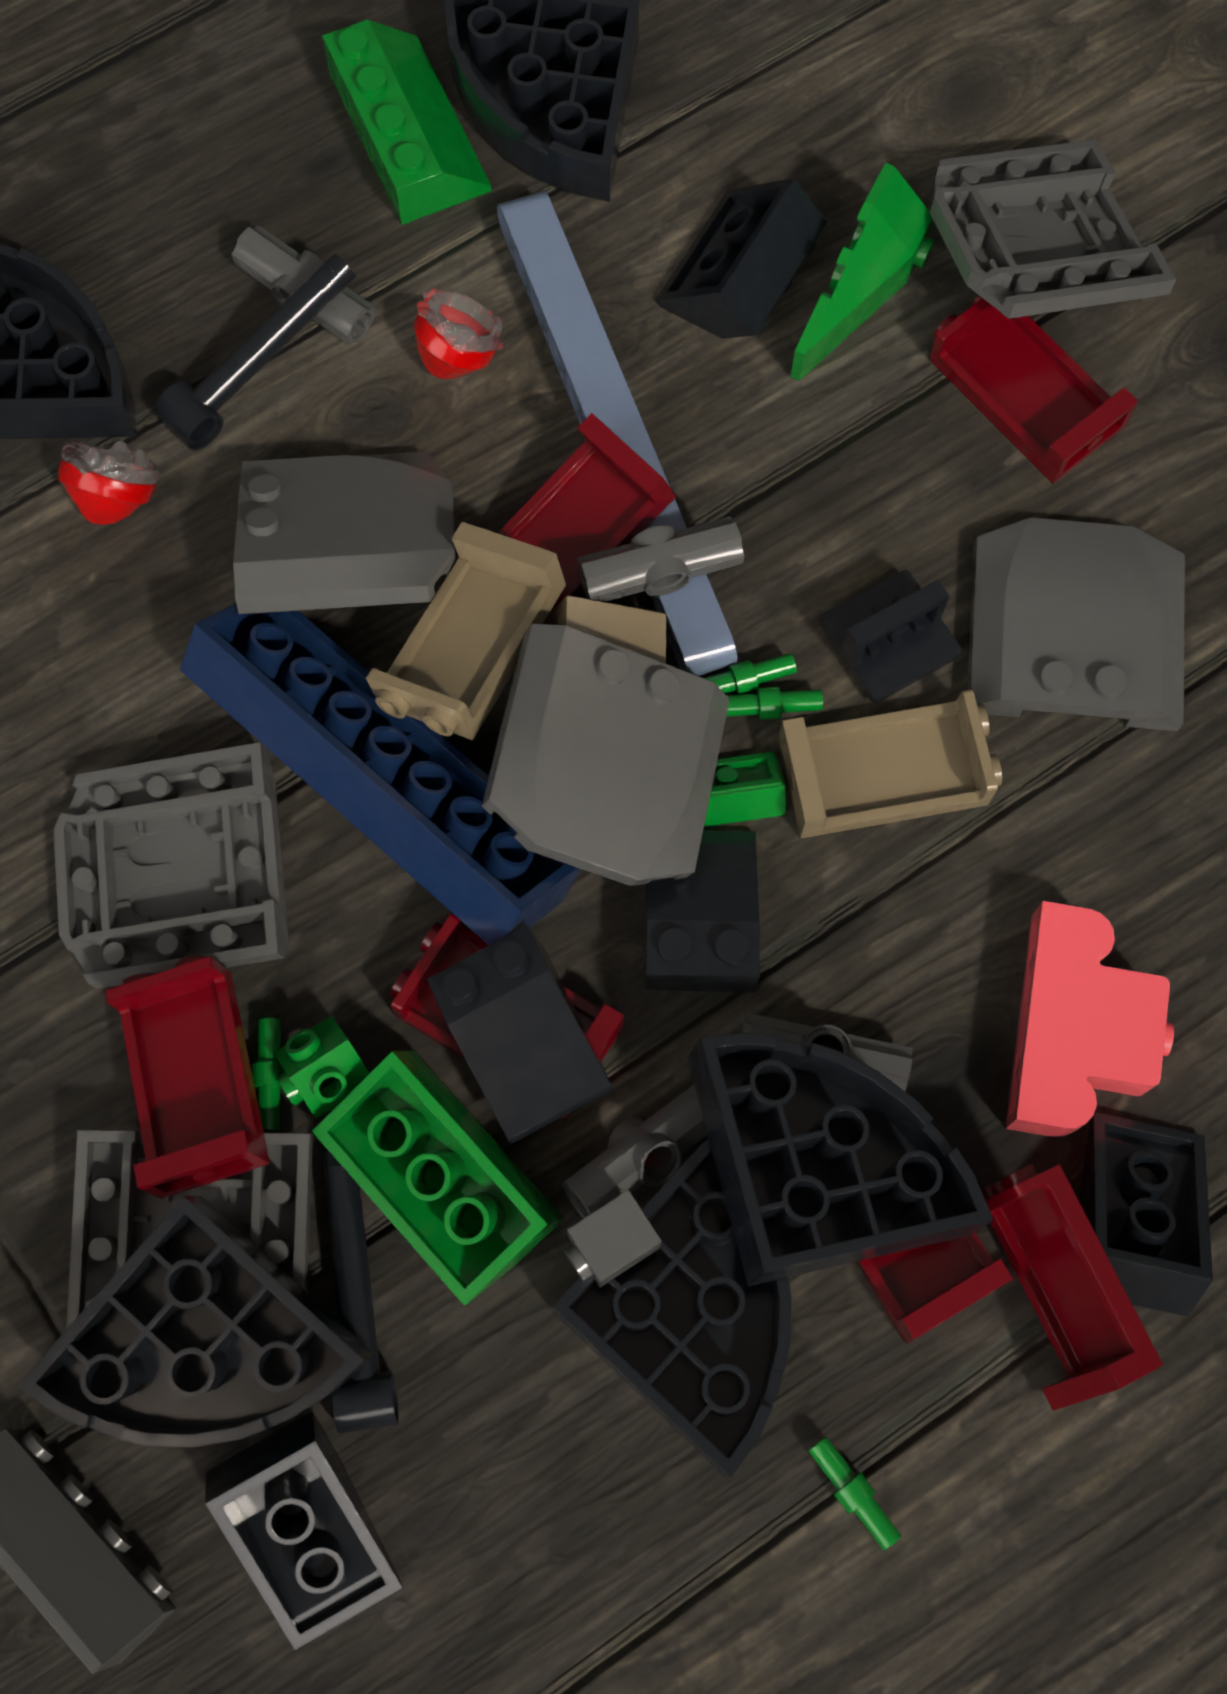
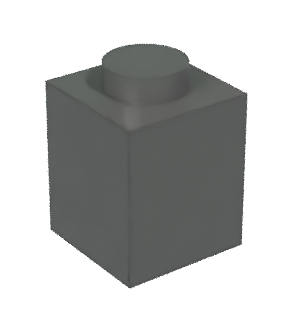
M627 1190L567 1229L568 1238L572 1245L566 1248L564 1252L582 1281L593 1276L599 1287H602L658 1250L662 1241L630 1191Z

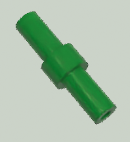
M788 653L754 664L750 660L729 665L727 672L704 679L716 683L724 694L735 692L736 695H742L756 691L758 684L797 673V668L793 655Z
M779 687L757 688L756 694L727 696L730 701L726 717L758 715L759 720L780 719L781 713L823 710L822 690L780 692Z
M276 1018L258 1020V1062L252 1064V1077L254 1087L258 1089L257 1102L264 1133L280 1132V1089L282 1087L276 1077L285 1071L274 1055V1052L281 1048V1020Z
M827 1436L808 1450L837 1490L833 1495L848 1514L854 1511L883 1551L891 1547L902 1537L901 1533L872 1497L876 1493L875 1489L862 1472L858 1474L853 1472Z

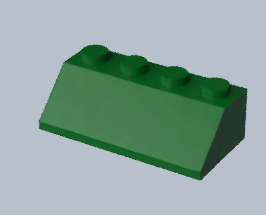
M367 19L322 36L330 77L401 225L492 192L491 184L416 35Z
M392 1051L312 1130L313 1134L464 1306L469 1304L524 1259L565 1219L415 1051Z

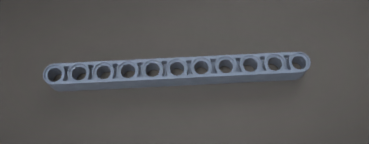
M543 190L498 204L496 208L504 239L579 423L581 424L593 413L660 474L669 485L547 192ZM674 499L646 529L661 525L672 526L675 531L687 528L676 500ZM707 574L691 578L685 587L676 592L662 596H650L656 612L666 614V637L679 669L696 676H701L737 663V652L733 637Z

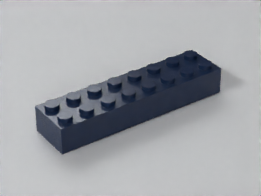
M234 604L194 625L180 671L488 945L526 925L530 928L564 901L581 869L528 851L514 838L516 831L496 812L490 815L482 807L489 776L442 735L426 726L423 721L407 715L404 718H396L380 709L375 702L376 697L366 680L369 672L299 611L238 614L237 604Z

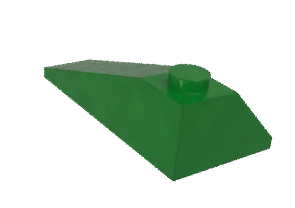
M885 163L857 217L859 224L854 233L850 249L843 247L837 259V266L829 284V290L833 294L825 291L821 294L794 352L790 375L795 380L800 381L907 283L915 266L923 269L929 259L935 244V240L928 237L933 221L930 211L893 165Z

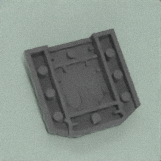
M1096 139L940 159L934 176L930 215L965 284L1008 319L1169 295L1177 280L1156 243L1147 244L1146 247H1142L1109 189L1115 176V171Z
M426 451L242 461L233 558L235 600L238 614L430 602L435 595V583L441 575L448 576L456 563V548L452 541L455 533L453 481Z
M1030 517L977 536L973 546L967 689H973L977 705L983 704L988 715L1020 717L1023 710L1121 718L1125 719V727L1178 731L1184 724L1185 554L1134 526Z
M532 624L524 633L482 807L490 815L496 812L516 831L514 838L528 851L629 886L647 884L652 880L675 877V879L686 878L694 873L730 699L712 681L566 625Z
M261 742L76 775L72 786L77 790L67 813H60L53 830L59 936L67 950L74 954L85 974L82 975L89 985L96 989L123 985V980L129 976L140 973L156 974L174 968L175 964L183 958L196 955L212 957L225 968L285 958L289 934L276 782L267 749Z
M77 1130L66 1330L184 1196H202L307 1292L313 1134L264 1133L270 1164L161 1199L137 1188L133 1165L146 1161L141 1131Z

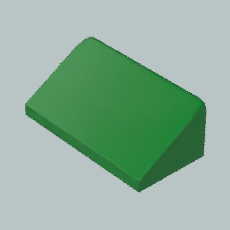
M775 752L717 760L704 827L777 817L785 814V783Z

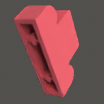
M1042 901L1031 915L1005 1129L1049 1137H1065L1085 1125L1094 1115L1097 1106L1094 1089L1142 1096L1160 1083L1163 1056L1167 1057L1170 1054L1174 1039V1026L1172 1023L1167 1022L1170 982L1164 976L1101 965L1100 962L1113 948L1115 936L1110 921L1100 912L1088 908Z

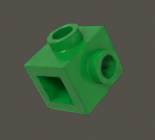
M332 1015L311 1029H305L294 1034L285 1046L274 1052V1055L285 1071L276 1077L283 1091L294 1106L304 1100L316 1119L327 1111L334 1110L370 1074Z

